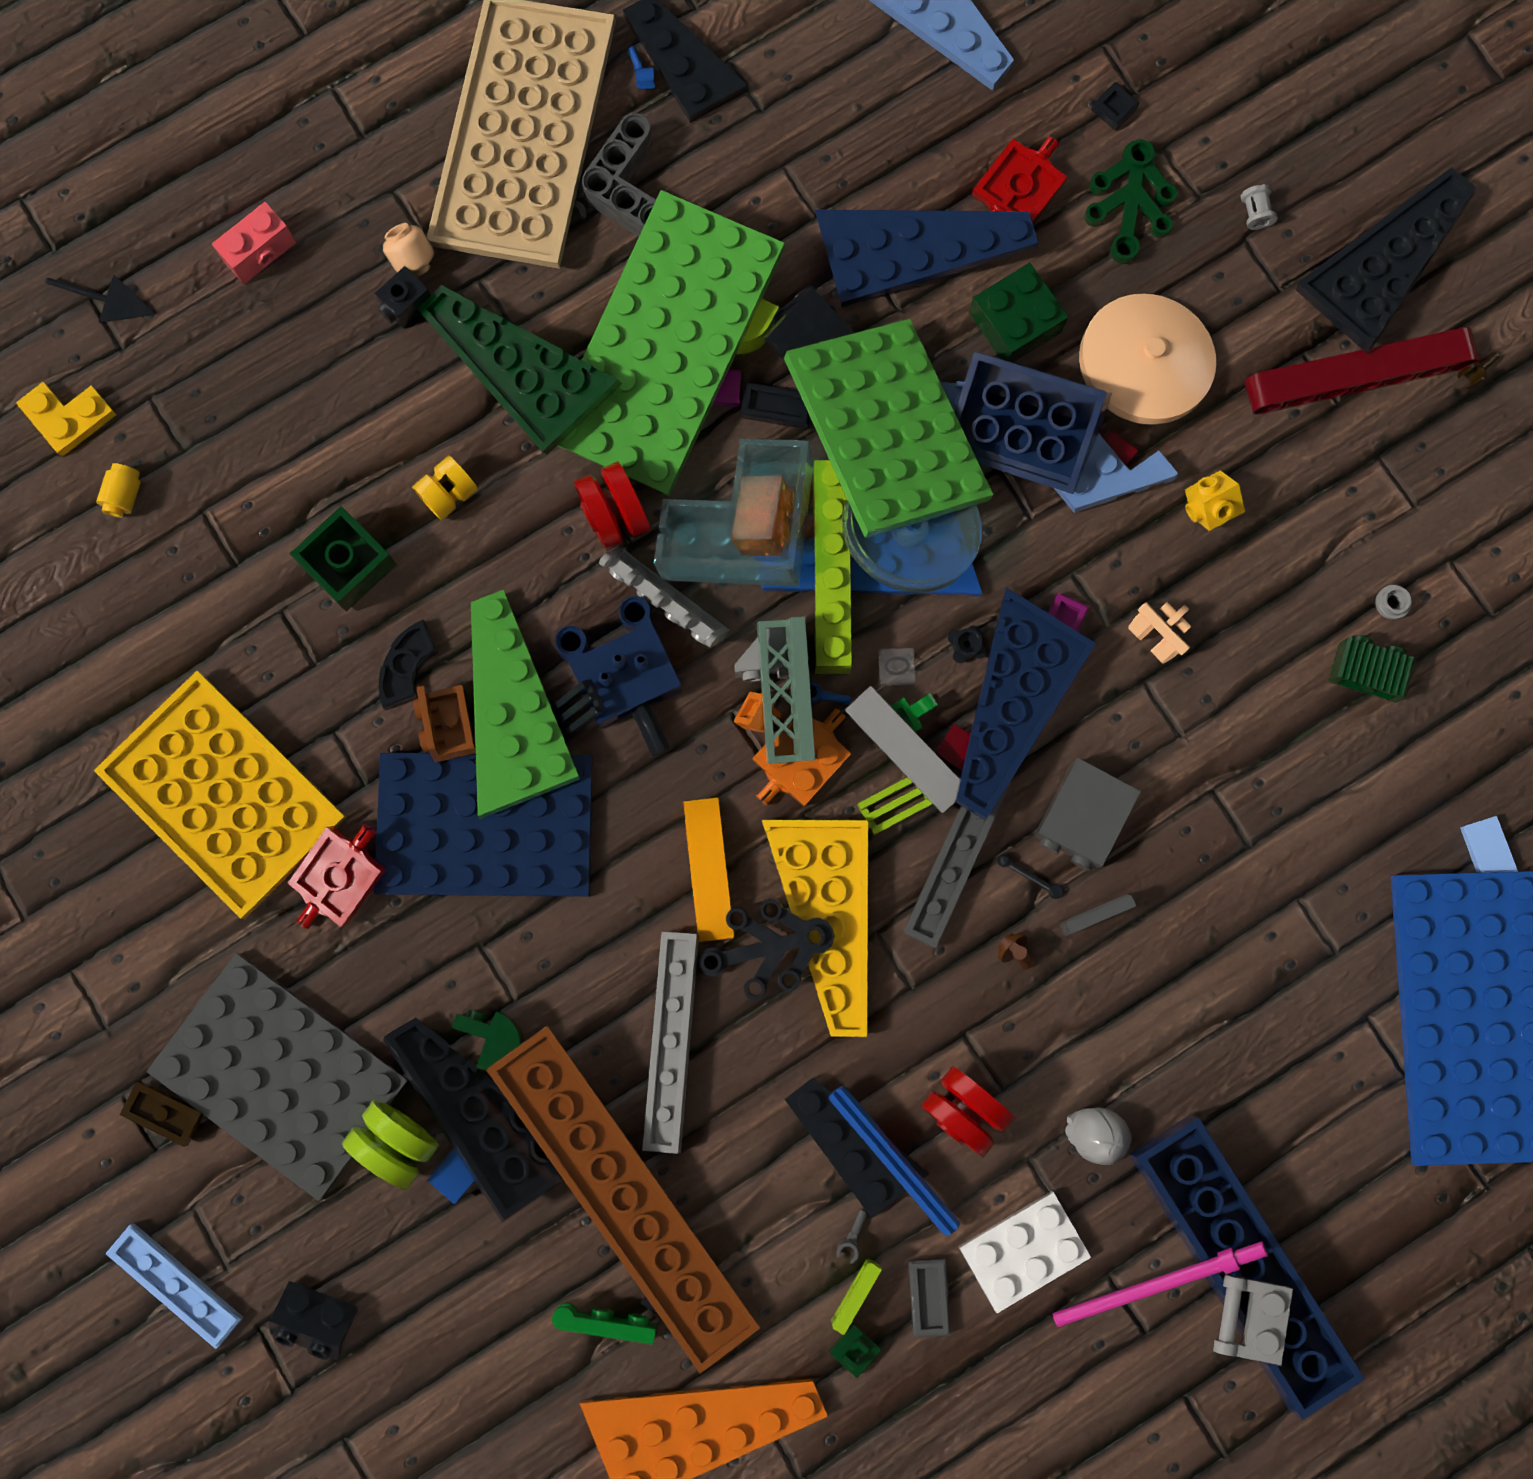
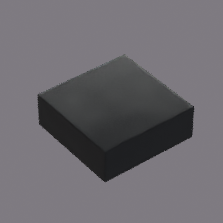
M1114 82L1093 103L1091 110L1116 131L1138 109L1140 103L1119 84Z

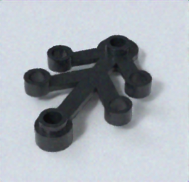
M766 900L760 908L762 917L768 921L778 920L796 932V934L782 937L751 918L745 909L737 907L727 913V925L734 930L742 929L762 942L724 951L716 946L707 948L699 956V967L704 974L717 976L726 971L728 965L766 956L754 978L749 979L744 985L746 997L751 1000H758L766 994L767 983L785 952L800 948L790 969L783 971L778 978L781 989L791 992L800 986L801 975L813 955L824 953L832 946L834 941L832 926L821 918H811L805 921L783 908L779 900ZM769 903H774L778 907V913L774 917L769 916L766 912V907ZM734 912H740L743 915L744 920L741 925L733 923L732 915ZM811 930L820 931L822 939L819 943H814L810 940L809 934ZM710 955L715 956L718 960V966L715 969L707 965L706 961ZM788 973L796 978V984L793 987L787 986L784 982V976ZM752 982L760 984L761 993L759 995H754L750 992L749 987Z

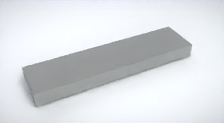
M870 686L845 709V712L941 813H944L955 801L960 779Z

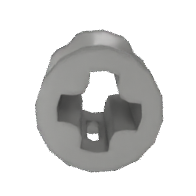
M1263 184L1250 187L1240 195L1241 201L1246 204L1249 217L1246 224L1251 230L1269 227L1278 219L1277 213L1272 211L1269 198L1272 191L1269 185Z

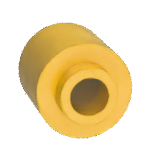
M113 463L111 469L106 470L96 503L102 506L101 511L103 513L122 518L123 513L131 514L141 481L138 479L139 471L117 463Z

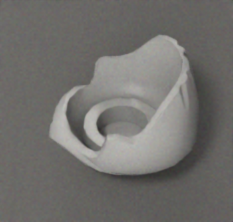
M1101 1107L1085 1108L1067 1116L1066 1135L1070 1143L1076 1147L1077 1152L1084 1159L1100 1165H1113L1126 1155L1132 1142V1135L1125 1120L1114 1111Z

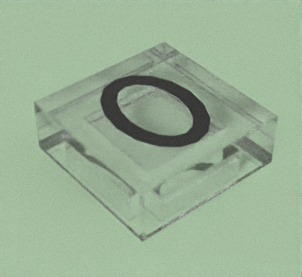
M913 648L878 650L880 686L915 684Z

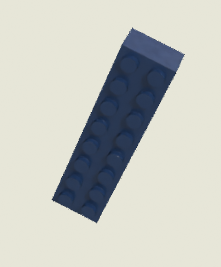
M1187 1116L1129 1153L1130 1158L1196 1263L1217 1257V1252L1232 1247L1235 1251L1262 1241L1268 1253L1267 1257L1240 1265L1241 1270L1227 1275L1288 1286L1293 1289L1282 1364L1276 1365L1259 1361L1290 1412L1304 1420L1365 1380L1198 1117ZM1224 1271L1206 1277L1223 1306L1227 1288L1223 1286ZM1242 1291L1236 1325L1242 1336L1250 1293L1248 1291Z

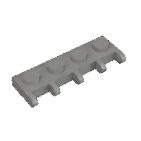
M620 547L606 552L601 557L599 564L604 568H610L609 573L615 579L624 582L629 587H635L639 597L655 607H661L665 610L664 615L672 622L679 624L684 629H690L692 631L691 635L698 642L711 648L723 641L730 629Z

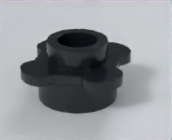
M972 625L961 631L952 630L949 633L948 641L953 646V660L962 664L966 659L974 657L982 659L985 656L987 650L982 645V632L979 627ZM966 641L970 643V647L968 648L964 646V642Z

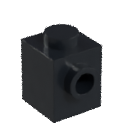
M405 266L374 293L380 303L377 309L381 315L391 324L396 321L403 329L421 314L417 308L431 296L429 290Z

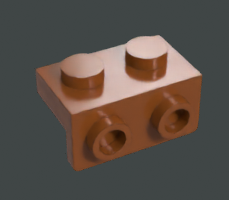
M424 685L417 686L418 699L413 700V706L417 719L423 721L424 730L419 731L423 752L429 751L435 763L476 753L463 685L427 692Z

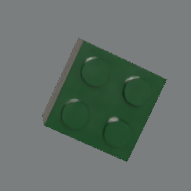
M1030 262L974 296L968 312L999 358L1010 362L1017 361L1062 333L1068 320L1067 314Z
M342 506L289 553L346 612L397 565L379 543Z

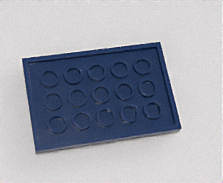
M380 753L376 861L386 871L375 885L374 894L590 897L593 756L570 755L580 780L479 819L476 754L435 763L430 753Z

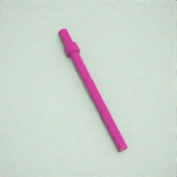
M1262 1241L1235 1251L1231 1247L1217 1252L1218 1256L1054 1312L1053 1318L1057 1327H1061L1222 1271L1225 1274L1241 1270L1240 1265L1267 1257L1268 1253Z

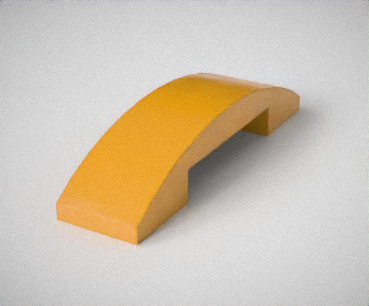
M709 798L683 801L699 942L734 938V931L726 922V915L731 910L719 799Z

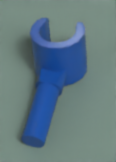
M634 46L629 47L628 53L634 65L637 88L641 90L655 88L653 67L643 68L636 48Z
M810 681V689L817 690L816 696L811 698V706L817 705L821 701L850 705L851 696L823 691L817 683Z

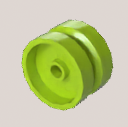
M377 1099L372 1100L362 1114L365 1125L369 1129L353 1127L342 1142L343 1148L356 1161L376 1176L400 1189L407 1190L419 1175V1170L413 1160L418 1162L429 1161L439 1147V1144L431 1134L404 1113Z

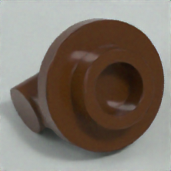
M1020 932L1015 935L1010 933L1004 937L998 946L1000 950L998 959L1006 963L1015 958L1023 969H1030L1034 964V960L1024 947L1027 943V936Z

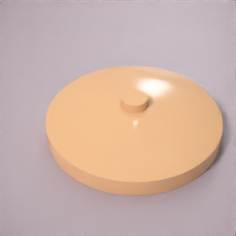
M1133 294L1108 303L1093 317L1080 344L1079 362L1086 385L1112 393L1107 409L1115 415L1135 423L1164 424L1184 417L1195 409L1206 396L1216 373L1215 348L1210 334L1203 323L1185 306L1159 295Z

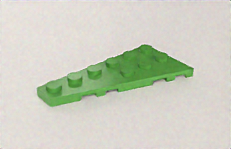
M504 590L471 602L477 806L479 819L580 780Z

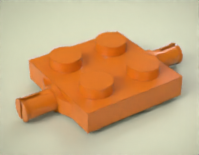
M834 708L822 723L812 718L815 760L767 764L766 744L751 759L765 771L769 780L768 784L756 795L761 800L768 791H771L762 801L763 804L767 806L781 790L784 793L790 794L802 806H805L851 755L837 741L833 733L839 724L846 719V716L842 713L832 723V720L840 713V710ZM791 721L786 727L793 732ZM782 731L774 740L775 756L794 755L793 739Z

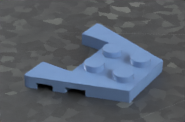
M1098 433L1074 494L1059 489L1055 490L1070 509L1076 513L1116 500L1117 497L1134 491L1138 493L1162 482L1165 484L1172 482L1177 478L1178 472L1159 450L1138 466L1129 470Z

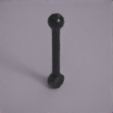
M1008 854L998 856L997 862L999 866L1003 868L1009 867L1047 890L1051 898L1058 899L1063 895L1061 886L1050 885L1011 861Z

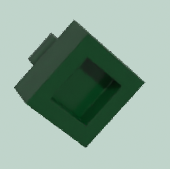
M852 1322L845 1335H841L830 1348L829 1353L858 1378L881 1351V1348Z

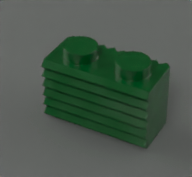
M1353 635L1351 638H1347L1339 643L1328 679L1330 683L1395 703L1406 698L1416 660L1415 657L1408 656L1405 649L1397 646H1385V648L1372 644L1373 640L1359 635Z

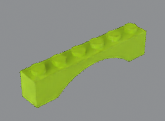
M814 460L815 674H850L852 666L850 504L830 460Z

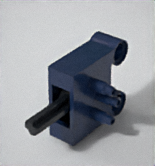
M631 596L623 600L619 607L622 625L630 633L589 651L588 640L584 632L577 626L569 625L557 632L554 642L560 656L569 662L578 683L592 679L606 708V711L595 719L599 728L603 729L633 715L650 754L658 756L668 751L670 744L652 705L682 692V686L652 625L649 604L639 596ZM640 608L645 612V616L639 622H631L626 618L627 613L631 609ZM568 638H579L581 645L576 651L569 652L563 649V644ZM593 702L589 704L590 709L594 707Z

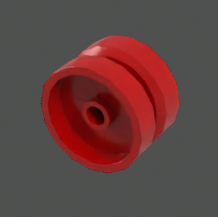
M619 461L601 469V477L606 488L604 492L596 478L590 474L573 481L581 500L580 506L593 533L596 532L606 551L621 545L623 542V536L617 523L619 521L622 522L627 533L634 538L651 531L638 497Z
M951 1066L941 1079L943 1088L955 1100L951 1102L939 1092L931 1091L920 1106L938 1121L936 1124L962 1146L965 1144L980 1157L984 1158L995 1143L993 1137L980 1126L982 1121L997 1132H1005L1015 1117L972 1079L954 1066Z

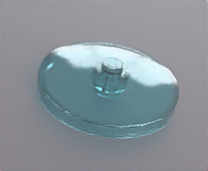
M846 500L843 509V535L851 555L868 575L896 590L926 593L945 588L962 577L976 558L980 548L982 523L976 505L868 538L864 537L848 500Z

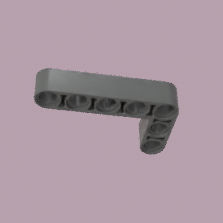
M631 113L621 120L582 177V185L588 205L639 237L656 200L628 183V180L652 146L648 119L641 114ZM634 132H639L643 134L639 138L629 137V135ZM616 158L625 160L623 163L619 165H614L610 163L612 160ZM596 185L606 186L602 191L591 190ZM624 202H631L634 204L629 209H622L619 207Z

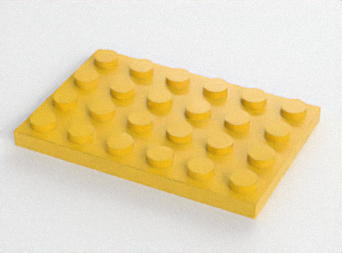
M196 671L94 770L240 919L244 920L303 862L326 827L334 826L337 828L347 818L199 671Z

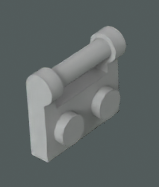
M1225 1274L1223 1286L1227 1288L1219 1339L1214 1340L1213 1352L1281 1365L1293 1289L1288 1286ZM1242 1291H1248L1250 1293L1242 1344L1235 1343L1234 1338Z

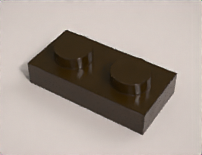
M142 1081L136 1082L119 1114L183 1147L189 1145L204 1116L202 1112L193 1106Z

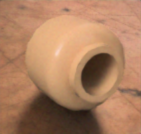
M401 223L385 234L384 238L386 241L383 244V252L396 272L405 266L415 277H418L429 270V263L434 256V249L421 228Z

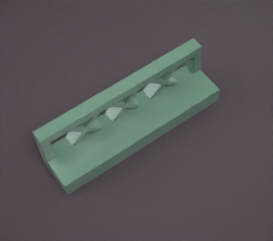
M805 616L790 617L787 620L758 621L757 632L767 764L815 760ZM785 628L786 644L779 652H776L767 644L766 629ZM786 650L787 660L781 656ZM768 652L774 656V658L769 663ZM777 660L788 669L789 674L788 680L781 688L769 677V669ZM788 686L790 688V696L784 692ZM770 687L776 691V694L772 698ZM779 696H782L791 704V714L784 723L772 715V704ZM791 721L793 732L786 727ZM773 722L779 727L775 733H773ZM782 731L793 739L794 755L775 756L774 740Z

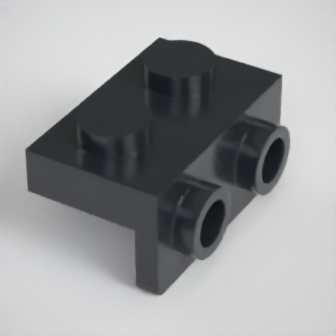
M289 1281L269 1320L270 1334L273 1335V1339L284 1346L293 1347L296 1344L307 1348L309 1354L318 1359L327 1360L330 1357L338 1360L341 1355L342 1344L357 1314L358 1307Z

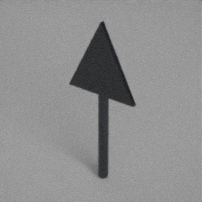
M114 274L107 295L52 278L45 279V283L105 302L99 323L156 315Z

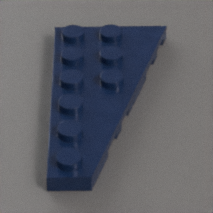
M815 210L842 307L1038 248V240L1029 212Z
M1008 588L1004 591L954 801L984 821L990 815L1096 645L1092 640Z

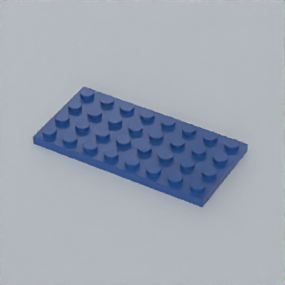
M1533 871L1390 876L1411 1165L1533 1162Z

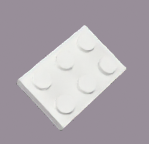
M1052 1191L958 1246L996 1313L1001 1312L1091 1258Z

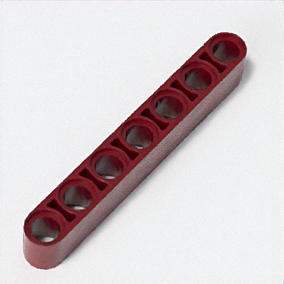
M1464 327L1373 347L1369 354L1359 350L1263 371L1246 378L1244 384L1252 412L1255 415L1463 370L1474 362L1479 363L1480 357L1471 328Z

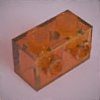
M742 476L731 540L741 555L782 556L783 544L789 539L788 515L789 511L793 510L795 503L794 492L789 489L783 476Z

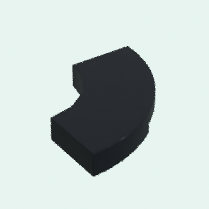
M424 619L408 627L394 640L383 666H381L379 673V695L385 711L418 698L416 689L418 673L428 659L438 654Z

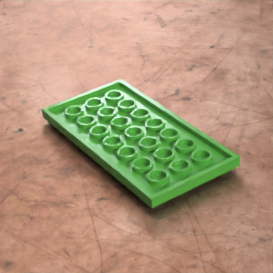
M661 190L582 358L586 363L607 375L615 377L623 384L557 446L602 467L619 461L629 479L670 497L786 248L785 243Z

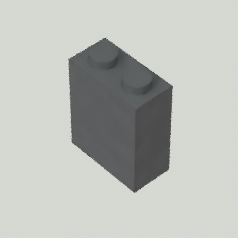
M1077 758L1067 770L1034 837L1041 840L1039 845L1055 854L1062 851L1072 856L1071 862L1084 870L1090 871L1091 868L1098 869L1103 867L1141 791Z

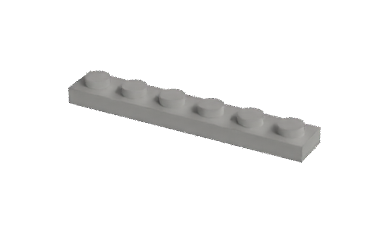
M661 932L642 1151L681 1153L699 945L698 934Z

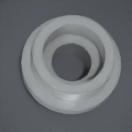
M1389 585L1378 592L1375 604L1378 612L1383 617L1397 620L1404 617L1410 611L1412 601L1406 589L1398 585ZM1388 598L1396 600L1397 607L1395 609L1388 605Z

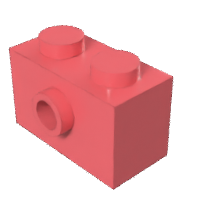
M263 202L214 241L212 246L239 280L246 284L296 244V241L285 223L266 202Z

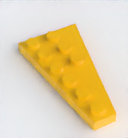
M762 820L791 912L805 921L811 918L824 919L832 926L834 931L832 946L824 953L814 954L808 963L830 1035L836 1037H867L868 820ZM814 929L811 930L809 938L812 942L819 943L822 935L820 931Z

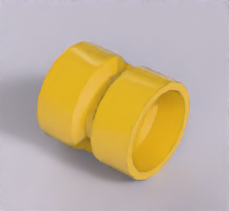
M449 455L434 467L435 474L433 476L426 474L412 486V489L441 521L456 509L455 502L457 500L464 502L478 490L473 480ZM446 480L454 487L449 493L441 485Z

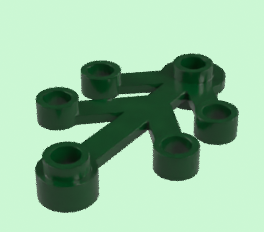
M1142 139L1127 144L1122 153V160L1104 172L1095 173L1089 184L1090 191L1094 195L1102 196L1108 192L1113 181L1129 172L1128 183L1101 202L1090 204L1084 215L1085 222L1089 226L1097 227L1103 223L1107 214L1124 203L1120 234L1114 239L1110 248L1111 257L1120 264L1131 263L1139 252L1140 244L1134 236L1138 206L1151 222L1150 231L1153 236L1164 238L1169 234L1173 226L1171 218L1161 212L1141 186L1144 175L1157 191L1155 200L1162 207L1171 206L1177 197L1176 187L1168 183L1154 165L1156 153L1153 146L1148 141ZM1139 155L1143 158V161H1137L1133 156ZM1101 180L1106 186L1098 187L1095 181ZM1166 191L1170 193L1172 198H1164L1161 192ZM1096 211L1101 217L1095 219L1090 215V212ZM1156 223H1164L1167 229L1160 230L1157 228ZM1119 248H1125V249H1127L1128 252H1129V255L1126 256V255L1120 254V253L1118 252V249H1119Z

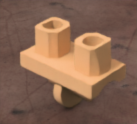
M1146 602L1138 609L1140 613L1129 625V630L1139 640H1142L1155 628L1164 639L1151 652L1163 664L1174 658L1178 653L1183 655L1190 646L1171 626L1175 624L1183 633L1192 626L1182 617L1189 608L1184 604L1176 611L1166 602L1160 608L1169 618L1165 621Z

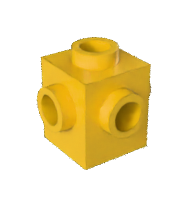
M1221 470L1200 479L1196 484L1185 489L1188 501L1185 508L1188 516L1193 522H1199L1209 531L1224 525L1227 521L1245 512L1239 484Z

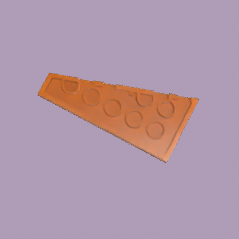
M813 1379L771 1382L765 1385L754 1386L739 1385L712 1390L708 1388L655 1393L638 1397L623 1396L596 1401L594 1399L581 1400L579 1403L610 1479H693L828 1417Z

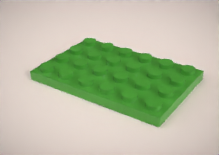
M910 319L786 351L784 357L786 365L865 538L990 501L993 496L992 490Z

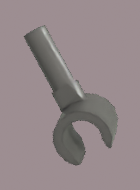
M859 1210L851 1232H849L847 1238L841 1239L837 1245V1258H839L842 1248L848 1246L854 1250L850 1264L857 1260L859 1251L857 1241L868 1213Z

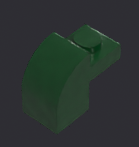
M468 1009L466 1015L456 1014L452 1028L486 1039L476 1068L487 1071L488 1067L524 1042L523 1033L519 1025L509 1015L501 1011H495L492 1023H488V1015Z

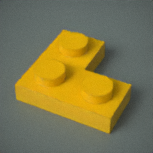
M41 382L16 402L61 457L116 416V413L92 386H89L64 406L49 386Z

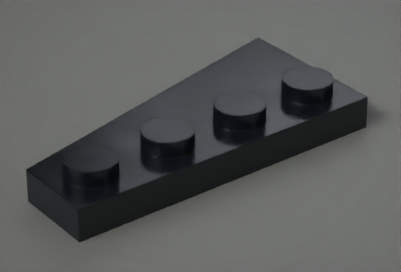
M640 0L623 9L624 18L690 123L747 92V84L658 0Z
M812 1077L784 1100L870 1217L873 1218L907 1191L831 1103L829 1096L832 1092ZM897 1147L923 1179L929 1175L926 1170Z

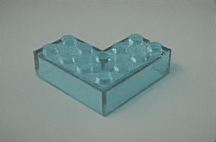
M740 439L732 502L663 499L659 529L662 534H658L654 564L661 579L668 581L799 587L814 461L809 441Z

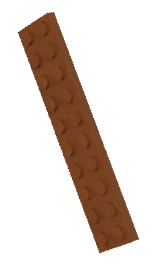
M548 1025L486 1069L700 1374L760 1329L754 1317Z

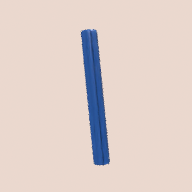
M840 1086L829 1096L831 1103L943 1235L949 1236L954 1233L960 1226L959 1220L844 1086Z

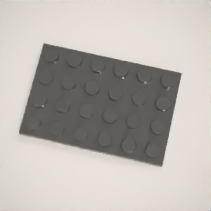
M235 953L146 1071L318 1201L325 1197L353 1158L343 1148V1140L353 1127L369 1129L365 1125L362 1114L372 1100L377 1099L391 1106L409 1082L407 1077L238 953Z

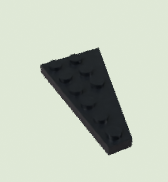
M1451 167L1299 281L1296 291L1364 352L1369 354L1474 196L1476 187Z
M416 1017L384 1036L383 1041L502 1223L564 1182L497 1084L481 1072L479 1068H476V1064L469 1059L466 1060L449 1047L450 1044Z

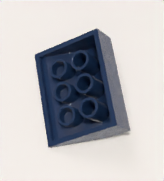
M974 351L955 415L979 464L1074 494L1102 426L1112 393Z

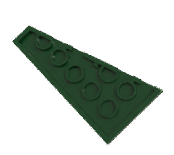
M443 285L417 308L546 455L623 384L615 377L605 374L585 361L577 359L557 346L506 321L499 315L491 313Z

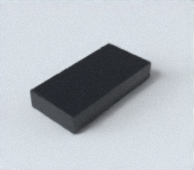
M746 382L740 418L807 430L810 415L799 391Z

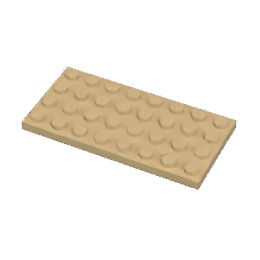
M526 0L483 1L427 233V239L432 247L560 269L615 29V15Z

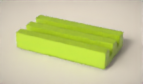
M908 777L857 804L864 819L868 820V826L873 836L933 805L916 788L871 813L868 811L867 808L913 784ZM921 794L925 798L924 801L879 825H876L874 819Z
M871 1259L865 1260L831 1319L833 1329L842 1335H845L882 1271L880 1265Z

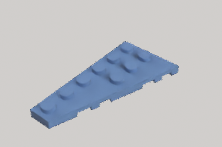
M869 0L992 91L1013 66L1014 59L971 0Z

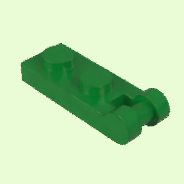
M570 1302L561 1303L552 1315L553 1325L562 1331L652 1345L654 1344L657 1323H651L650 1317L646 1315L628 1314V1319L613 1317L614 1311L603 1308H592L591 1313L577 1311L576 1306Z

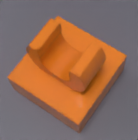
M749 692L733 722L744 729L765 733L762 694ZM775 701L772 704V715H774L776 718H780V711L776 708H773L776 703Z

